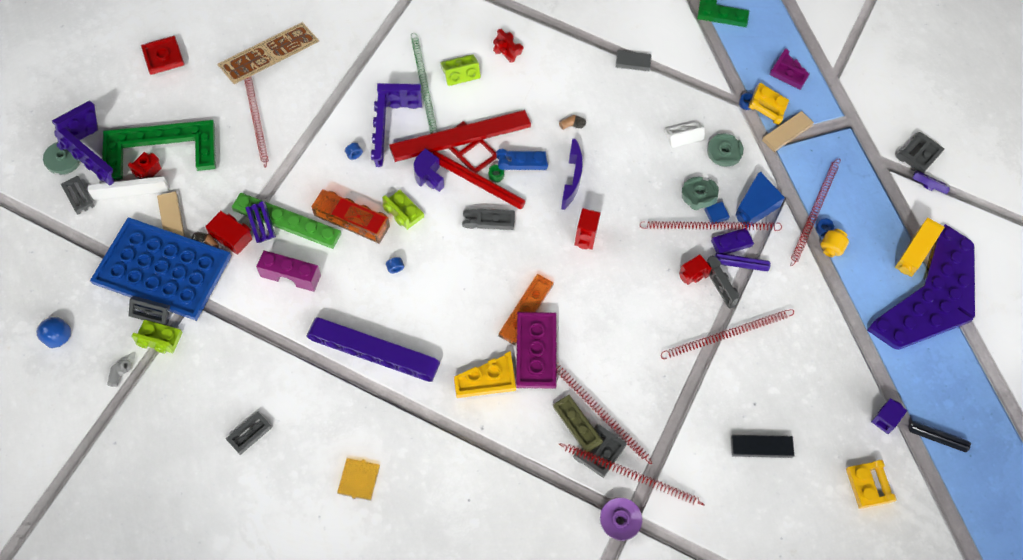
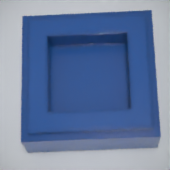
M723 202L704 209L711 223L723 222L730 218Z

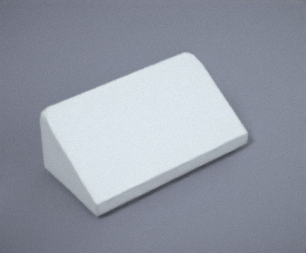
M697 121L664 129L671 147L704 140V128Z

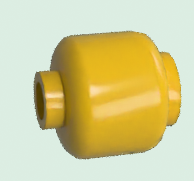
M840 229L827 231L820 244L824 250L823 253L832 258L834 256H841L849 244L848 235Z

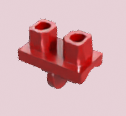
M498 29L497 37L493 41L495 45L493 51L496 54L502 53L512 63L515 61L516 56L521 55L523 46L520 43L515 44L513 42L514 37L511 32L505 33L503 29Z

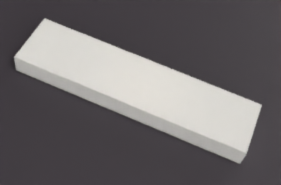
M161 176L117 181L110 186L107 183L88 185V192L93 200L169 192V185L165 177Z

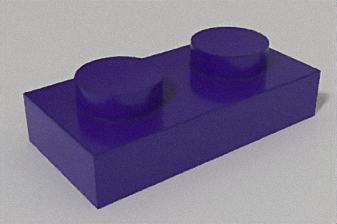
M746 228L712 237L711 240L716 253L729 254L750 248L754 244Z

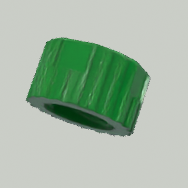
M495 164L490 166L488 172L489 179L495 183L501 182L504 179V170H500L498 165ZM497 171L500 175H493L492 172Z

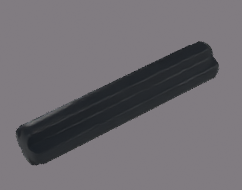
M915 421L909 426V432L963 452H967L970 449L971 442Z

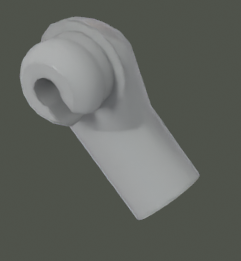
M121 360L111 367L107 382L108 386H118L119 377L127 373L131 368L129 360Z

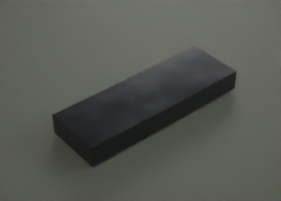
M731 435L730 437L732 457L793 458L795 456L793 436Z

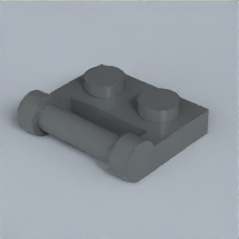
M917 132L913 136V140L903 150H900L896 157L899 161L906 162L914 169L924 173L945 148L925 134ZM919 143L923 144L922 148L914 156L910 155V152Z
M596 424L594 429L599 436L605 438L594 454L598 458L596 463L594 464L596 456L592 462L590 458L587 461V456L583 459L585 452H583L580 458L581 450L577 456L576 452L573 458L604 478L609 471V461H611V464L615 462L627 446V443L601 425Z

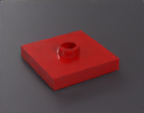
M175 36L141 45L150 75L184 66Z

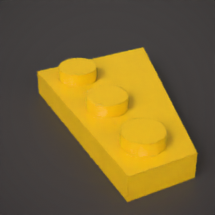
M511 351L505 353L502 357L489 360L488 363L480 367H474L454 376L456 398L516 391Z

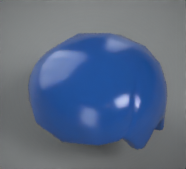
M48 317L39 324L36 333L38 339L47 347L57 348L68 341L71 336V328L59 317Z

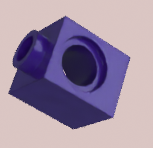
M890 398L871 422L889 434L895 429L908 410L900 402Z

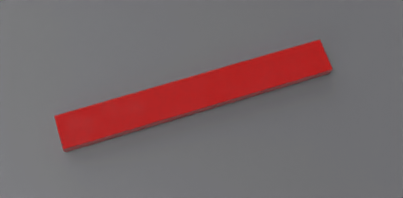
M523 110L389 144V148L394 162L417 157L424 149L433 153L434 151H441L530 128L531 122L526 111Z

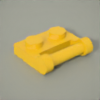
M759 83L756 86L748 108L757 110L772 119L773 123L779 125L784 118L783 115L789 100L764 84Z
M883 460L846 468L859 509L897 501L888 483L883 468L885 467ZM872 470L876 471L884 494L882 497H879L871 474Z

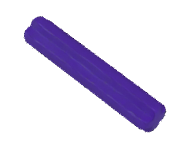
M721 253L715 254V257L720 260L721 265L767 272L771 265L768 260Z

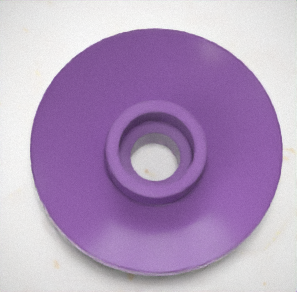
M612 499L602 508L600 514L601 527L609 537L615 540H629L636 536L641 529V511L629 499ZM622 518L624 523L618 524L616 519Z

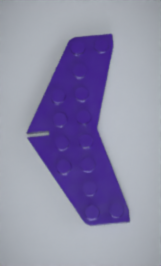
M946 224L936 240L937 243L924 286L874 320L867 330L893 349L900 350L970 323L975 317V246L970 239Z

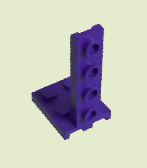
M377 83L378 100L374 101V112H377V116L373 117V128H376V133H372V144H375V149L371 150V160H374L376 167L383 166L386 107L394 109L400 107H408L410 109L422 108L421 84Z
M89 100L52 120L56 129L54 134L58 140L57 147L61 151L67 149L76 160H80L88 170L93 171L99 180L106 182L109 186L114 183V178L111 175L113 173L112 167L80 141L98 131L95 105Z

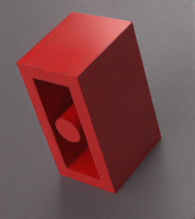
M582 208L574 246L593 250L601 212Z
M222 211L205 226L208 234L237 255L253 239L250 233L251 230L246 224L238 223L234 216L229 213L225 214Z

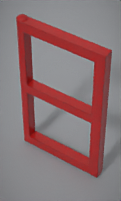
M463 121L456 127L464 126L467 124ZM484 140L472 142L460 152L454 147L448 148L468 169L475 173H478L497 159L496 152ZM481 143L493 156L474 168L462 155Z

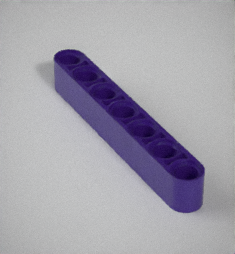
M314 318L306 335L308 339L316 343L428 382H433L440 365V361L434 357L322 318Z

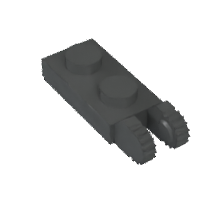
M466 209L463 211V217L477 218V220H464L462 227L470 229L477 227L479 229L514 230V210Z
M712 255L707 260V263L712 268L709 277L727 307L731 309L736 306L739 300V293L736 288L732 287L728 275L722 271L720 260Z

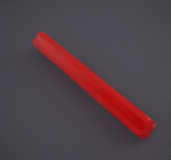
M437 151L432 153L439 158L440 166L518 209L524 207L525 200Z

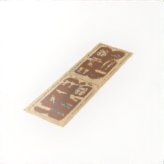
M301 22L217 65L231 82L236 84L319 42V40Z

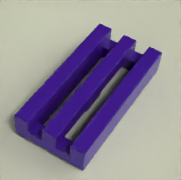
M261 201L259 204L245 207L256 242L261 243L275 238L276 235L265 202ZM258 208H261L269 232L268 236L266 234L264 223ZM253 210H254V212H255V215H256V218H257V221H258V225H259V228H260V231H261V234H262V237H263V238H261V235H260V232H259V229H258V226H257V222H256V219H255Z

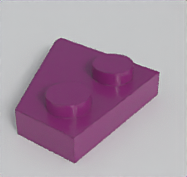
M785 48L771 70L770 75L801 90L810 74L805 68L801 67L797 59L793 60L789 55L790 51Z

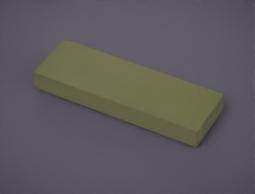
M570 395L552 405L581 448L586 450V453L603 443L601 437Z

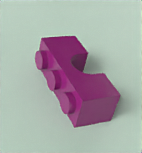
M263 250L256 266L262 278L279 282L280 277H284L293 281L296 287L312 292L315 291L321 277L318 265Z

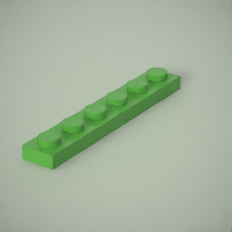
M240 192L232 206V210L248 216L245 207L259 204L262 200ZM265 202L272 226L334 249L341 236V230ZM258 208L263 223H266L261 208Z

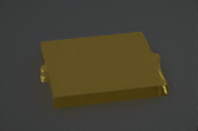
M347 458L337 494L350 496L352 499L360 498L371 501L380 465L366 462L364 459L359 461Z

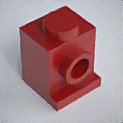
M143 152L133 163L130 162L128 164L132 174L139 179L152 178L162 169L158 162L159 158L153 153L147 154Z
M699 254L681 266L679 275L681 280L689 285L692 282H699L703 277L706 279L712 268Z

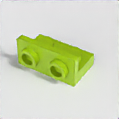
M474 54L440 62L448 86L481 78L479 62Z
M401 190L389 198L386 195L382 197L384 210L388 214L391 213L397 224L403 225L407 230L424 218V213Z
M144 320L138 333H133L131 337L137 346L145 349L151 347L157 352L165 354L166 352L174 353L183 332L181 329Z

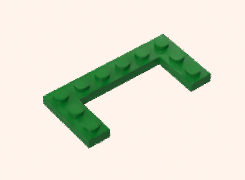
M717 0L699 1L698 20L747 27L749 10L716 5Z
M213 120L103 131L102 160L112 167L113 173L111 175L114 180L123 179V148L195 141L197 171L216 169L215 123Z

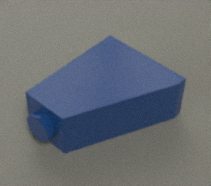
M759 172L739 205L736 217L742 224L744 222L746 224L747 222L754 224L780 208L785 197L762 172Z

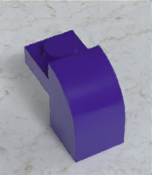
M424 149L414 161L415 180L420 187L426 182L428 187L440 192L444 188V178L436 173L440 168L439 158L427 149Z

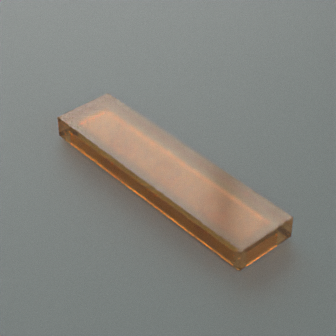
M539 274L535 276L499 332L500 338L513 345L517 344V312H537L552 289L554 282Z

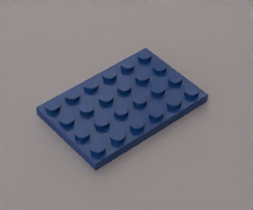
M128 217L90 279V282L130 298L136 296L170 305L168 311L197 321L232 255L230 252Z

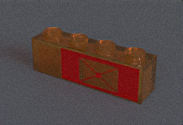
M322 189L311 206L314 216L378 244L381 243L390 227L389 217L386 214L375 212L366 205L356 204L349 198H342L333 191L328 192Z

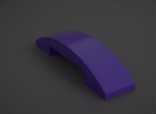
M573 138L569 163L576 165L572 185L565 184L562 210H565L575 198L582 174V153L577 140Z

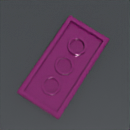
M517 312L516 388L556 389V313Z

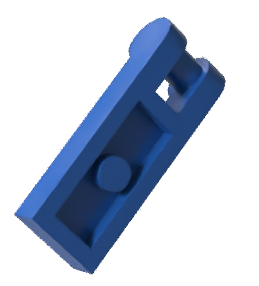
M506 149L496 151V156L499 159L498 168L500 170H547L548 168L545 151H506Z

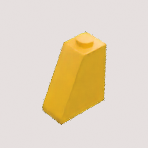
M927 217L911 239L895 268L900 270L901 273L912 277L938 239L944 226Z

